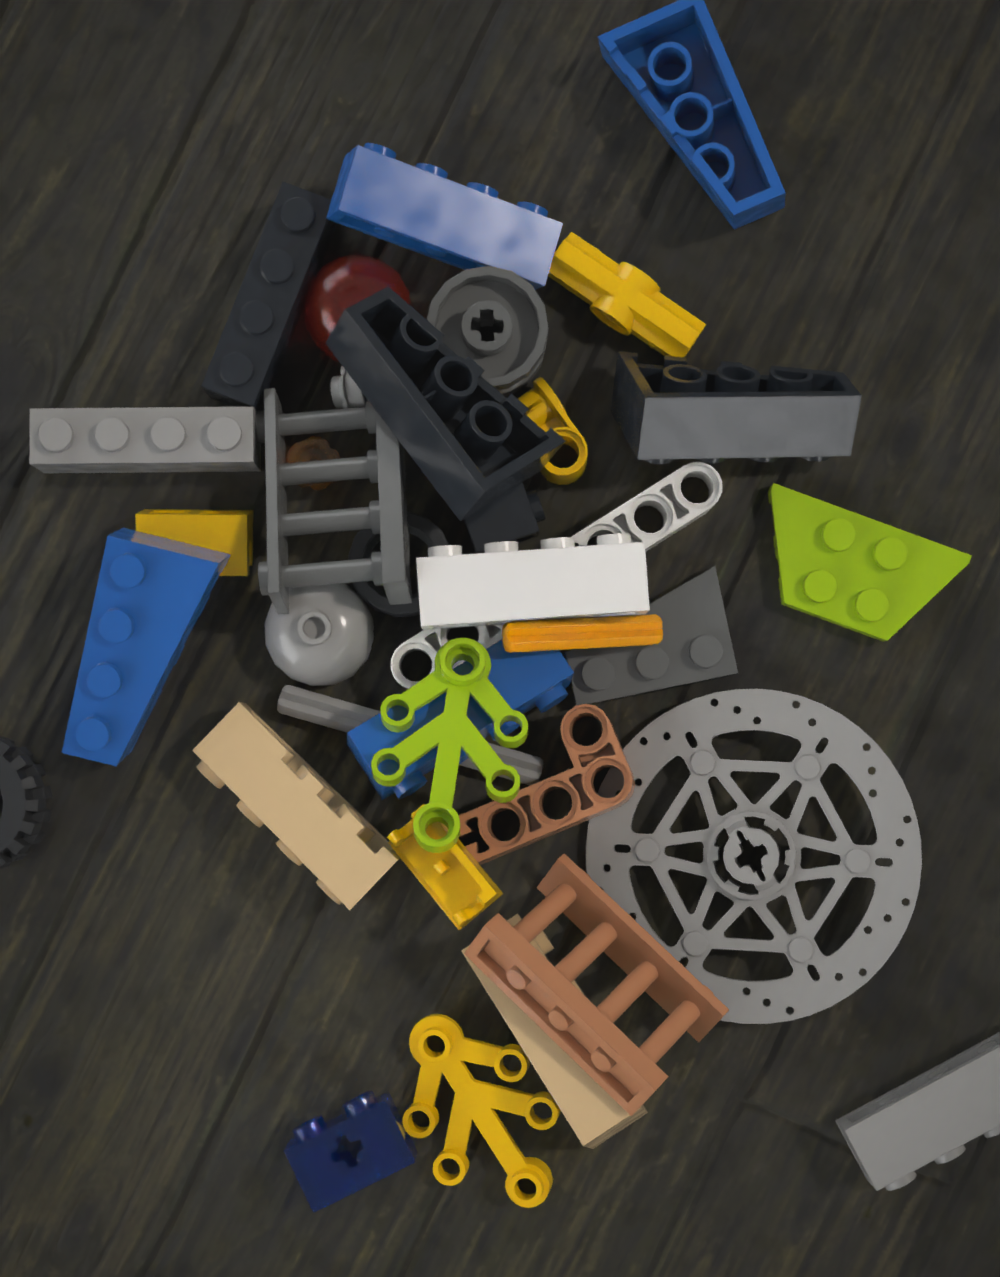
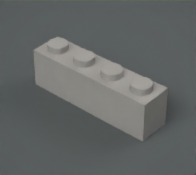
M254 407L30 409L29 464L43 473L261 471V444L258 441L256 432V410Z
M1000 1032L835 1120L866 1180L876 1191L884 1187L888 1191L899 1189L913 1181L917 1176L915 1170L932 1161H935L936 1164H943L957 1158L966 1150L965 1143L982 1134L986 1138L1000 1134Z

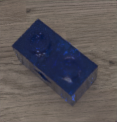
M372 1090L367 1091L342 1105L345 1111L344 1114L328 1122H325L323 1116L320 1115L300 1124L292 1130L295 1138L288 1142L284 1152L313 1213L416 1162L418 1151L410 1135L403 1127L402 1118L389 1092L375 1097ZM342 1135H346L350 1142L361 1140L362 1143L357 1152V1157H352L348 1150L338 1153L337 1148Z

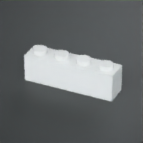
M616 533L597 536V545L575 547L573 537H559L540 540L541 549L518 551V542L516 541L484 544L485 553L463 555L462 546L460 545L428 548V557L416 558L421 627L423 630L498 625L511 621L646 614L650 610L645 542L631 543V534Z

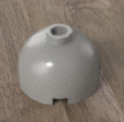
M346 583L289 588V614L278 615L272 603L264 623L265 644L274 664L291 679L311 686L336 685L354 676L368 660L374 640L373 617L365 601Z

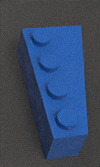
M678 0L598 36L602 57L734 230L785 208L786 192L704 0Z
M122 528L107 536L62 753L117 766L132 752L162 692V688L173 666L177 663L185 647L184 644L210 598L209 595L231 554L128 528Z

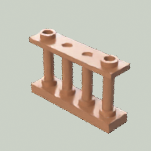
M563 854L557 859L537 886V889L546 897L514 927L497 913L484 925L464 954L632 1116L669 1077L656 1065L665 1053L686 1031L700 1042L724 1017L729 1009L714 996L708 987L696 979L602 890L584 870L579 868L567 855ZM561 913H564L587 936L554 967L530 942ZM604 952L628 976L596 1007L572 982ZM645 991L669 1016L638 1048L614 1022Z

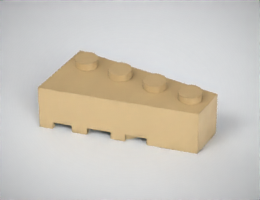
M238 702L192 750L202 760L196 766L197 769L217 788L221 789L226 784L240 799L236 804L238 809L259 828L265 824L279 838L276 845L298 866L303 863L318 878L316 881L317 885L337 904L343 903L351 910L399 860L400 857L388 844L389 841L246 703Z
M516 914L507 921L514 927L522 918L519 914ZM542 931L530 944L550 962L546 954L553 950L554 947L544 931ZM467 946L466 948H464L463 950H461L463 954L465 953V951L468 949L469 946ZM464 954L584 1147L594 1149L648 1113L644 1105H642L630 1116ZM574 980L572 984L583 994L580 987Z

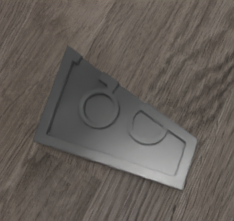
M712 567L650 603V610L646 614H640H656L662 619L663 639L659 644L571 649L567 651L565 658L574 672L571 687L575 706L593 704L737 674L738 670L716 567Z

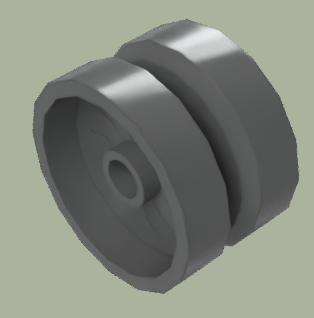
M493 266L466 269L446 281L432 299L427 320L444 334L442 342L459 357L466 359L469 356L485 370L481 376L507 398L531 382L542 366L549 328L545 305L529 282L513 271ZM486 329L494 331V341H481L480 332Z

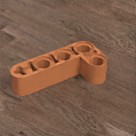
M577 705L570 709L562 719L561 735L574 766L573 768L519 790L518 795L510 802L499 803L492 801L459 815V838H468L478 834L477 830L472 826L473 822L478 821L480 835L490 847L489 850L483 852L482 843L474 842L465 846L480 865L619 808L629 801L634 793V776L614 727L603 710L595 705ZM584 717H594L602 723V736L598 742L590 746L579 745L573 738L575 724ZM604 768H616L623 774V789L615 797H600L594 789L595 776ZM554 789H565L571 795L572 808L564 818L550 819L543 809L544 798L547 793ZM504 810L516 812L521 824L516 837L509 841L499 840L493 833L492 828L494 818Z

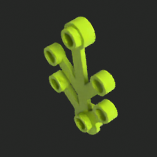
M456 638L445 643L436 654L434 672L402 694L388 696L380 707L383 725L392 732H404L413 725L415 711L447 692L443 713L393 748L379 750L374 754L371 761V770L375 781L382 786L392 787L404 779L408 766L438 746L429 803L417 811L413 820L414 837L417 843L424 850L432 853H442L451 849L457 843L460 836V818L452 806L461 748L486 779V792L492 800L499 803L510 802L518 795L520 790V775L514 767L502 762L467 717L469 697L471 695L493 720L494 737L505 748H516L525 742L528 735V721L521 712L512 710L489 681L488 677L491 672L489 653L483 645L469 638ZM464 660L472 664L473 670L469 674L459 675L453 671L452 667L456 662ZM403 706L408 710V715L400 721L392 720L387 715L391 707ZM513 721L518 723L522 730L518 735L509 737L501 732L500 727L505 722ZM386 759H392L400 767L395 774L384 775L378 770L379 764ZM505 775L512 779L514 785L510 790L501 792L493 787L492 781L497 776ZM440 822L448 828V833L441 839H432L427 835L426 829L430 824Z

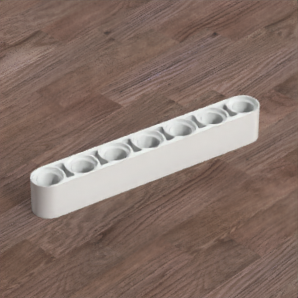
M692 462L684 465L573 535L575 547L587 546V542L596 535L631 534V543L645 542L646 552L705 515L718 502L721 496V477L711 465L704 462ZM688 477L702 479L709 489L707 501L703 503L688 501L681 492V482ZM642 506L656 508L663 517L662 529L655 533H646L640 530L634 521V512ZM504 624L475 626L479 632L478 642L487 649L502 640V627ZM450 628L423 630L403 642L394 651L391 658V671L394 679L402 687L409 689L419 682L410 681L403 676L401 671L403 658L413 651L427 653L432 661L431 674L435 671V657L438 650L448 642L447 634ZM461 660V661L456 662V663L453 665L452 669L455 668V667H457L458 665L462 664V663L465 662V661H464V660Z

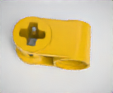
M538 377L533 381V388L519 397L518 400L529 408L525 415L545 432L552 428L566 441L564 444L571 446L577 452L578 459L572 466L558 468L548 462L540 471L549 482L557 485H568L577 481L585 471L588 456L587 444L584 437L568 417L554 391L542 377Z

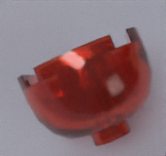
M361 253L339 256L323 265L310 281L303 304L306 327L317 347L331 359L339 362L325 343L344 310L387 286L411 306L410 292L400 274L383 260Z

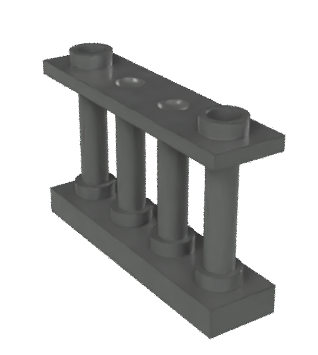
M264 389V410L256 411V432L259 443H265L267 561L259 562L258 565L259 586L262 596H270L278 615L289 614V588L374 581L375 586L383 585L390 605L412 603L406 461L403 445L369 401H366L365 407L285 414L276 389ZM368 429L369 434L376 433L377 450H368L367 456L286 463L285 436ZM367 478L370 479L371 484L378 483L379 500L370 501L369 507L287 514V485ZM371 529L373 534H380L381 551L372 552L371 558L288 565V536Z

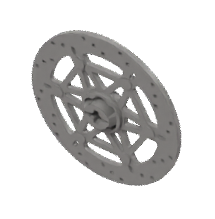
M735 689L708 694L674 707L652 721L624 747L623 751L632 770L634 781L639 778L642 781V785L637 786L635 784L633 795L621 807L589 820L586 841L587 874L629 915L630 913H635V921L677 961H680L683 957L688 958L689 961L685 968L703 985L708 987L714 996L729 1009L721 1021L742 1024H771L810 1016L835 1005L853 994L867 983L885 964L904 935L916 905L922 870L921 837L913 803L901 776L878 744L859 726L833 709L803 696L776 690ZM713 699L718 700L716 707L711 705ZM798 701L800 703L799 708L792 707V703ZM737 706L741 708L739 714L734 713V708ZM755 717L761 719L760 724H754L753 720ZM815 719L816 725L810 726L808 721ZM766 731L798 739L801 742V749L792 762L720 759L712 745V739L715 736L730 732ZM688 732L693 733L697 741L696 748H692L687 741L686 734ZM665 733L670 734L671 737L669 740L664 739ZM644 737L648 741L646 745H642L640 742ZM827 738L828 744L821 754L816 753L815 748L820 740ZM864 744H870L871 748L869 751L863 750ZM677 756L682 757L690 771L689 778L654 833H635L632 830V821L645 790L668 762ZM830 764H838L856 784L864 797L876 829L877 840L873 845H858L852 842L822 786L820 778ZM610 767L597 794L604 798L615 797L617 791L622 790L624 786L622 772ZM869 767L875 768V774L871 775L868 773ZM731 772L778 773L780 779L758 803L752 804L731 778ZM712 777H717L738 805L735 810L723 816H720L717 812L708 780ZM797 780L802 784L790 817L784 819L779 814L773 812L770 806L793 781ZM874 789L877 795L875 797L869 796L870 790ZM698 791L709 822V828L672 833L670 830L671 826L692 793ZM812 796L817 798L837 836V839L833 842L802 835L797 832L809 798ZM906 815L911 818L909 823L903 821V817ZM753 816L765 819L764 825L770 827L773 831L779 828L787 838L790 849L785 850L784 864L789 865V868L781 882L777 880L774 873L780 861L778 842L771 833L762 828L750 827L746 817ZM724 828L729 836L723 853V860L727 871L733 878L742 883L754 884L758 893L750 894L739 891L740 885L734 883L731 879L725 882L718 873L715 861L720 860V846H716V842ZM739 831L742 832L746 840L749 839L754 847L761 844L765 846L767 854L761 858L763 866L761 870L766 879H763L759 871H755L751 864L741 866L738 862L737 857L744 852L741 844L743 840L739 835ZM897 839L903 840L902 846L896 845ZM702 842L704 845L702 863L679 859L665 854V848L671 845ZM617 844L629 845L631 850L628 853L617 852L614 847ZM807 847L837 854L840 856V863L838 865L803 869L800 865L801 849ZM877 858H890L893 863L891 866H878L875 864V860ZM606 864L610 865L611 867L609 872L605 871L604 866ZM632 866H651L684 929L676 945L668 946L662 941L642 913L630 879L629 871ZM670 869L706 877L707 883L694 913H689L669 875ZM853 877L872 878L875 881L874 893L860 924L838 950L828 956L822 954L814 937ZM822 878H834L835 883L813 918L811 920L805 919L795 883ZM715 892H720L731 899L734 905L712 929L707 930L703 927V921ZM781 895L786 896L796 927L795 933L788 934L767 908L766 905L769 901ZM904 898L909 899V904L906 906L902 904ZM747 907H752L773 933L774 938L772 940L729 938L724 935V932ZM886 914H889L891 916V920L889 922L884 920V916ZM866 926L872 928V932L869 934L864 931ZM711 949L784 953L787 956L793 972L790 976L779 979L746 981L731 979L708 972L704 969L703 962ZM808 965L815 966L820 975L818 980L812 979L807 970ZM862 968L866 969V975H860L859 970ZM836 973L842 974L841 980L835 979ZM749 988L750 994H744L743 989ZM769 999L771 1004L768 1006L764 1005L763 1000ZM792 1007L794 1012L791 1014L787 1013L786 1008Z

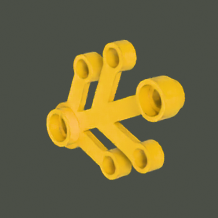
M432 1014L422 1018L412 1029L409 1038L410 1051L421 1067L414 1102L403 1115L402 1122L405 1131L414 1138H425L437 1126L439 1113L434 1105L443 1073L454 1090L455 1095L444 1149L433 1163L435 1178L441 1184L447 1186L456 1185L463 1180L469 1169L466 1151L472 1122H474L508 1175L505 1181V1188L509 1198L515 1204L525 1208L540 1205L547 1198L552 1187L553 1177L551 1170L545 1162L538 1158L524 1157L494 1109L524 1116L531 1127L537 1130H547L556 1123L561 1112L550 1092L541 1091L531 1094L476 1080L464 1063L469 1062L494 1067L499 1078L506 1082H516L524 1077L530 1066V1060L522 1047L517 1044H509L503 1047L464 1037L459 1024L446 1015ZM431 1035L439 1036L444 1041L445 1050L443 1052L432 1051L428 1046L427 1038ZM509 1054L515 1055L521 1061V1069L518 1071L508 1070L503 1064V1057ZM539 1102L546 1103L552 1110V1116L547 1119L538 1117L534 1113L533 1105ZM415 1111L424 1112L429 1118V1126L420 1127L416 1125L413 1121L412 1113ZM447 1158L455 1160L459 1164L460 1172L457 1174L446 1172L443 1168L442 1160ZM523 1178L532 1180L536 1185V1192L533 1194L522 1192L518 1187V1180Z

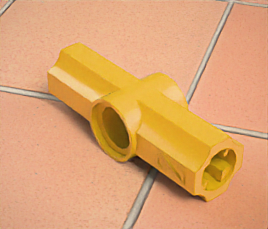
M573 232L563 240L554 253L548 274L551 279L588 303L591 312L607 326L623 335L633 334L663 356L685 357L706 326L704 322L661 294L658 284L646 273L629 263H616Z

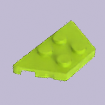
M773 483L770 486L768 498L772 506L775 531L773 540L780 573L778 581L781 605L885 642L970 563L972 555L778 484Z

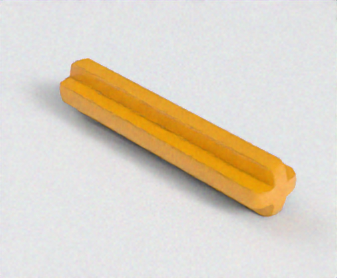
M656 614L511 621L505 623L502 627V643L504 650L509 653L659 644L662 641L663 625L662 619Z

